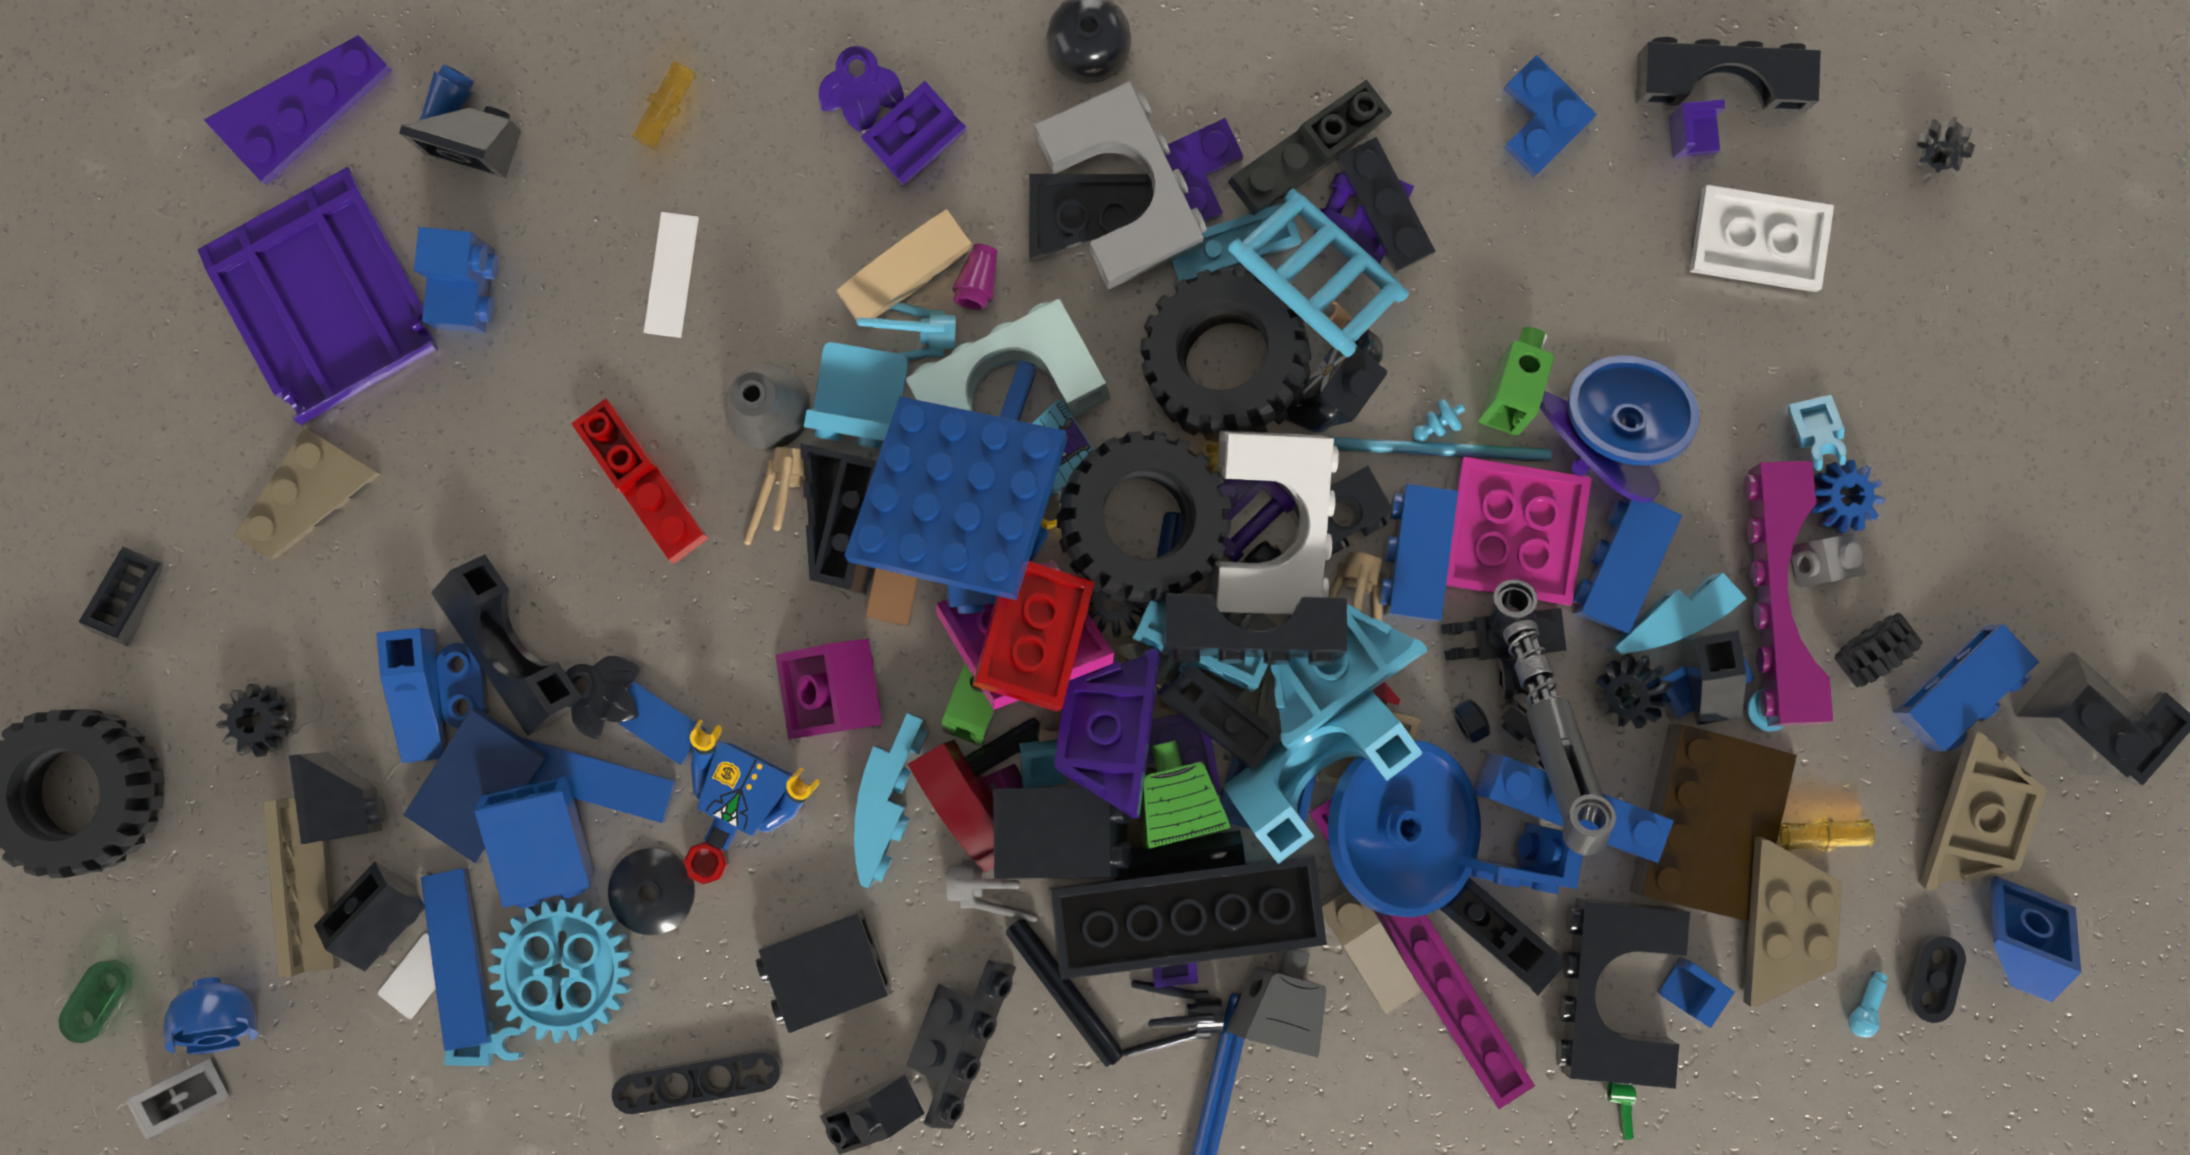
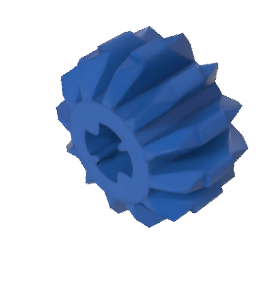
M1846 460L1845 465L1840 466L1837 462H1832L1826 465V473L1819 472L1814 474V482L1819 487L1815 488L1818 504L1813 507L1810 513H1823L1820 519V526L1825 528L1834 524L1836 533L1840 534L1846 533L1850 527L1856 532L1865 529V520L1874 521L1879 517L1873 505L1883 504L1886 499L1881 495H1874V489L1879 488L1883 481L1880 479L1868 480L1872 467L1863 466L1857 470L1854 460ZM1847 489L1850 495L1846 496V498L1851 499L1850 504H1843L1840 498L1845 497V495H1840V490Z

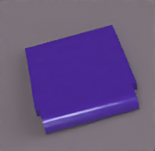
M349 167L338 171L197 249L208 276L274 396L282 398L283 401L289 403L294 408L297 415L293 416V419L299 425L307 423L438 350L436 341L426 323L422 322L424 302Z

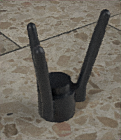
M1139 980L1131 982V986L1134 989L1192 1000L1193 1003L1185 1004V1016L1164 1017L1148 1021L1150 1028L1186 1026L1187 1030L1191 1031L1126 1048L1123 1051L1124 1056L1130 1057L1196 1039H1210L1211 1033H1223L1221 998H1209L1208 990L1192 991L1172 986L1155 988L1152 982Z

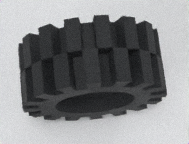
M1895 613L1893 616L1885 617L1882 622L1874 623L1871 628H1866L1860 632L1861 634L1858 637L1852 638L1849 644L1844 645L1835 654L1834 659L1855 687H1863L1869 682L1877 681L1880 676L1884 677L1889 674L1893 668H1898L1902 665L1904 660L1911 658L1914 655L1913 653L1921 648L1920 645L1923 644V641L1901 613Z

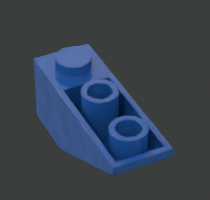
M416 628L376 632L380 678L401 762L439 759L446 749L436 667L438 657L436 629Z

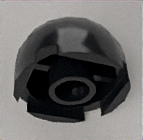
M1066 0L1062 2L1052 15L1046 34L1049 56L1057 70L1063 74L1066 73L1072 78H1076L1077 81L1082 83L1102 82L1115 75L1123 66L1131 47L1129 22L1120 6L1112 0Z

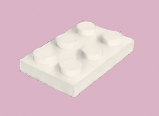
M1706 185L1702 188L1690 272L1818 292L1822 290L1834 205Z

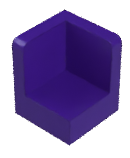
M1724 99L1682 103L1669 116L1673 158L1711 155L1720 151L1717 116L1725 109Z

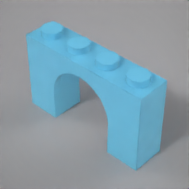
M1370 691L1289 750L1282 742L1278 743L1268 752L1254 771L1247 767L1222 787L1254 834L1279 864L1314 837L1298 814L1297 802L1306 784L1320 770L1340 759L1358 756L1367 758L1388 781L1421 756L1423 752L1401 722L1373 691Z

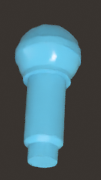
M1879 972L1874 973L1873 978L1869 980L1860 1007L1857 1006V1009L1849 1015L1848 1026L1859 1037L1869 1038L1879 1031L1878 1010L1887 988V975Z

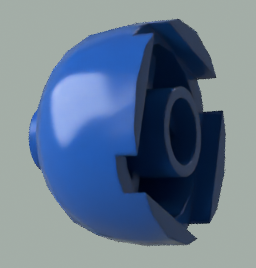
M217 977L195 980L192 983V988L179 993L171 1001L164 1017V1048L171 1053H175V1045L186 1046L187 1054L194 1055L224 1051L240 1046L239 1040L236 1039L238 1037L249 1034L250 1041H252L259 1034L257 1014L251 999L242 989L235 985L221 983L220 978Z

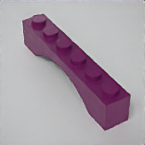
M1813 461L1760 462L1748 470V475L1745 476L1743 484L1745 499L1751 503L1752 516L1747 521V538L1750 544H1754L1755 560L1750 565V580L1753 586H1757L1758 603L1754 605L1753 622L1755 628L1760 630L1761 647L1757 649L1756 663L1758 671L1763 673L1765 689L1760 693V711L1763 716H1767V727L1821 725L1833 722L1830 677L1815 662L1801 640L1792 616L1788 595V566L1793 544L1803 521L1816 504Z

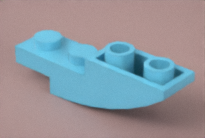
M913 713L906 714L891 750L878 745L873 746L864 769L855 812L854 848L859 882L861 886L866 888L871 887L874 880L883 881L892 861V858L886 855L892 839L900 842L910 820L909 817L903 815L907 805L891 798L894 792L900 795L903 793L911 775V771L905 768L912 752L917 755L920 754L929 734L928 730L923 729L926 719Z

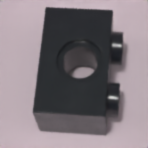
M1369 466L1330 486V490H1333L1335 493V504H1346L1353 511V521L1349 526H1340L1332 517L1328 516L1327 534H1330L1332 538L1331 556L1350 546L1346 537L1361 530L1366 537L1387 525L1384 516L1394 511ZM1298 505L1290 509L1289 513L1299 528Z

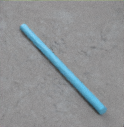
M1330 437L1334 439L1333 446H1337L1338 450L1532 461H1551L1552 450L1548 448Z

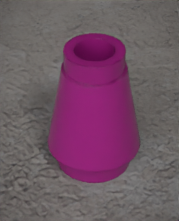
M980 243L973 245L972 251L952 287V291L955 293L953 301L959 306L974 311H984L988 303L993 301L996 257L998 254L995 248Z

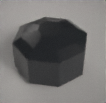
M1466 700L1452 708L1451 712L1457 725L1470 743H1476L1490 735V725L1487 716L1476 702Z

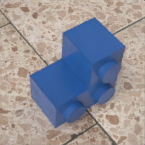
M418 227L414 271L427 278L422 322L436 329L486 333V324L492 321L494 315V299L490 296L491 280L497 278L499 271L498 255L494 254L495 249L472 232Z

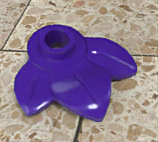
M852 46L840 53L836 61V70L822 80L818 91L821 110L832 111L842 108L847 122L860 133H866L874 124L880 106L894 108L904 99L903 88L897 75L887 68L878 66L875 55L867 48L861 46ZM855 59L861 60L865 65V72L859 77L853 76L849 72V64Z

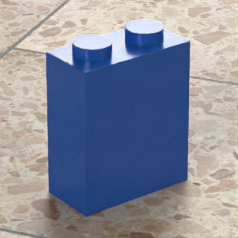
M567 776L480 797L474 813L503 908L517 905L518 908H528L540 903L543 898L560 895L561 898H570L583 893L586 888H590L594 868Z

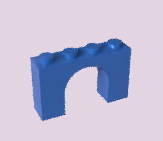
M1485 754L1473 786L1476 796L1559 826H1564L1545 771L1506 756ZM1603 794L1604 799L1611 803L1616 814V822L1606 845L1630 855L1658 863L1674 820ZM1579 821L1586 829L1598 830V827L1591 821Z

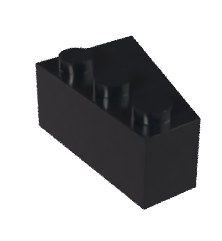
M800 443L801 457L804 458L806 484H803L804 498L807 499L808 511L806 537L809 580L866 594L872 567L851 563L844 555L877 460Z

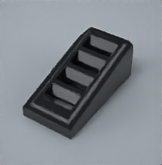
M122 546L80 618L79 623L98 635L128 646L137 630L164 565L159 561ZM128 565L145 571L142 578L127 573ZM121 581L136 587L133 594L119 588ZM114 598L127 603L124 609L111 605ZM107 614L118 618L115 625L104 621Z

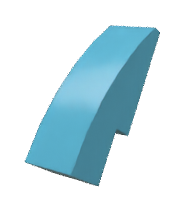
M1724 573L1710 575L1688 597L1680 589L1667 591L1634 622L1630 634L1618 636L1605 649L1611 655L1650 650L1674 643L1705 629L1723 618L1747 598Z

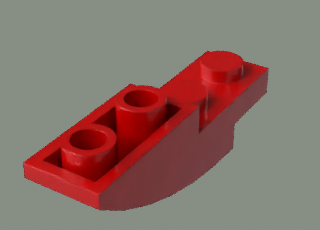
M607 398L571 423L610 481L624 495L670 562L675 564L709 539L690 512L691 509Z

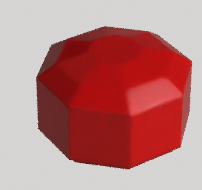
M706 841L691 846L683 861L688 877L702 885L721 879L730 864L725 850L717 848Z

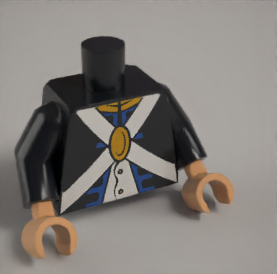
M1333 301L1331 305L1335 308V312L1329 319L1343 330L1351 321V314L1338 302ZM1367 329L1355 342L1357 347L1350 357H1345L1339 350L1332 347L1309 378V383L1305 384L1302 388L1304 396L1298 406L1290 405L1287 408L1289 417L1286 421L1315 433L1324 432L1332 426L1352 422L1387 375L1388 371L1380 365L1383 359V343L1381 339Z

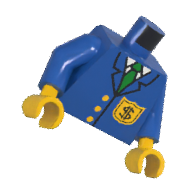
M698 720L690 734V741L693 745L691 759L693 794L699 800L698 809L714 817L704 840L717 848L727 851L737 830L750 836L758 834L759 831L770 833L794 819L806 799L819 786L820 781L816 778L811 785H807L801 780L800 776L804 768L800 767L792 774L727 740L719 741L717 746H715L722 733V727L716 725L712 734L709 735L701 728L703 720Z

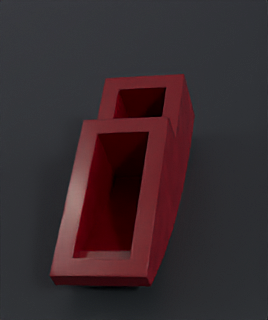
M953 739L942 743L907 765L952 835L974 862L986 873L994 868L993 796L982 776L975 777L958 744Z

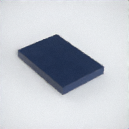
M475 707L470 710L403 815L476 864L486 852L474 813L480 797L530 785L548 755Z

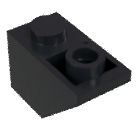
M1739 630L1681 639L1696 724L1702 725L1742 718L1747 674Z
M904 1074L882 1082L820 1115V1118L826 1128L828 1139L836 1147L840 1155L888 1139L925 1113Z

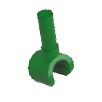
M1608 1082L1607 1100L1620 1103L1623 1139L1631 1140L1634 1138L1631 1112L1632 1105H1634L1637 1097L1636 1090L1630 1084Z

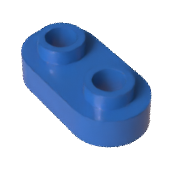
M452 643L446 646L439 653L436 661L441 712L449 725L459 729L470 710L475 707L488 715L489 701L486 675L465 643ZM457 656L461 657L464 661V667L458 673L452 668V661ZM462 699L466 700L469 704V710L463 716L457 711V703Z

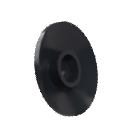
M659 848L641 849L626 856L615 867L608 884V900L615 917L629 930L643 935H658L677 927L689 914L695 898L694 880L688 877L683 860L672 852ZM644 885H650L655 889L656 895L652 901H647L642 897L641 890Z

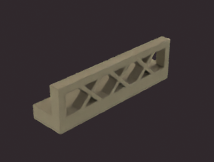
M295 798L263 801L278 978L292 977L303 972L336 969L340 967L339 958L325 950L314 927L319 919L334 905L329 840L301 844Z

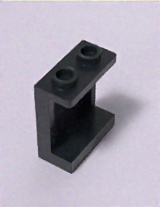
M862 909L774 944L770 943L758 950L761 957L756 959L759 975L764 984L770 982L776 998L771 1000L775 1019L779 1025H786L788 1033L887 997L892 991Z

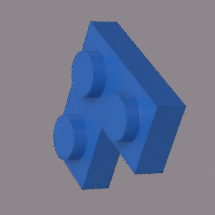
M1537 55L1504 87V90L1533 117L1506 144L1504 149L1530 175L1535 177L1597 115Z

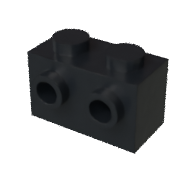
M374 861L319 919L314 927L327 952L365 972L376 959L385 954L393 941L416 921L419 914L426 907L413 883Z

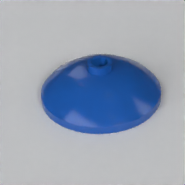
M1621 355L1600 359L1579 373L1572 384L1568 396L1570 421L1581 439L1601 455L1625 464L1655 465L1677 457L1691 444L1699 426V406L1688 384L1671 369L1647 358Z

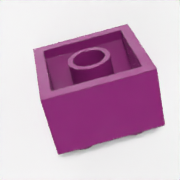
M869 638L829 643L775 655L788 740L882 725L880 700L877 694L873 669L874 662Z

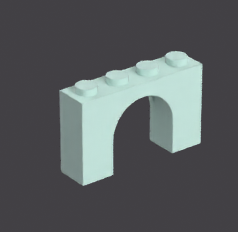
M1060 299L1051 303L1044 302L1036 305L1028 312V315L1013 323L1005 322L996 326L990 332V335L975 343L967 342L958 346L950 356L936 363H925L918 367L913 375L906 378L916 400L974 411L975 393L983 379L997 368L1009 364H1017L1021 360L1033 364L1034 367L1042 370L1049 376L1073 418L1111 399L1104 378Z

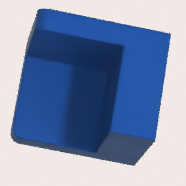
M1679 957L1658 988L1659 995L1709 1028L1713 1026L1735 993L1728 986L1683 957Z

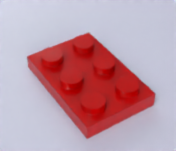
M1029 561L1017 600L996 596L972 686L1053 711H1060L1063 708L1095 582Z

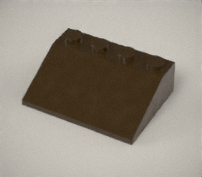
M1669 724L1648 811L1674 820L1658 863L1637 857L1630 892L1692 909L1749 921L1755 837H1763L1777 844L1797 755L1683 724Z

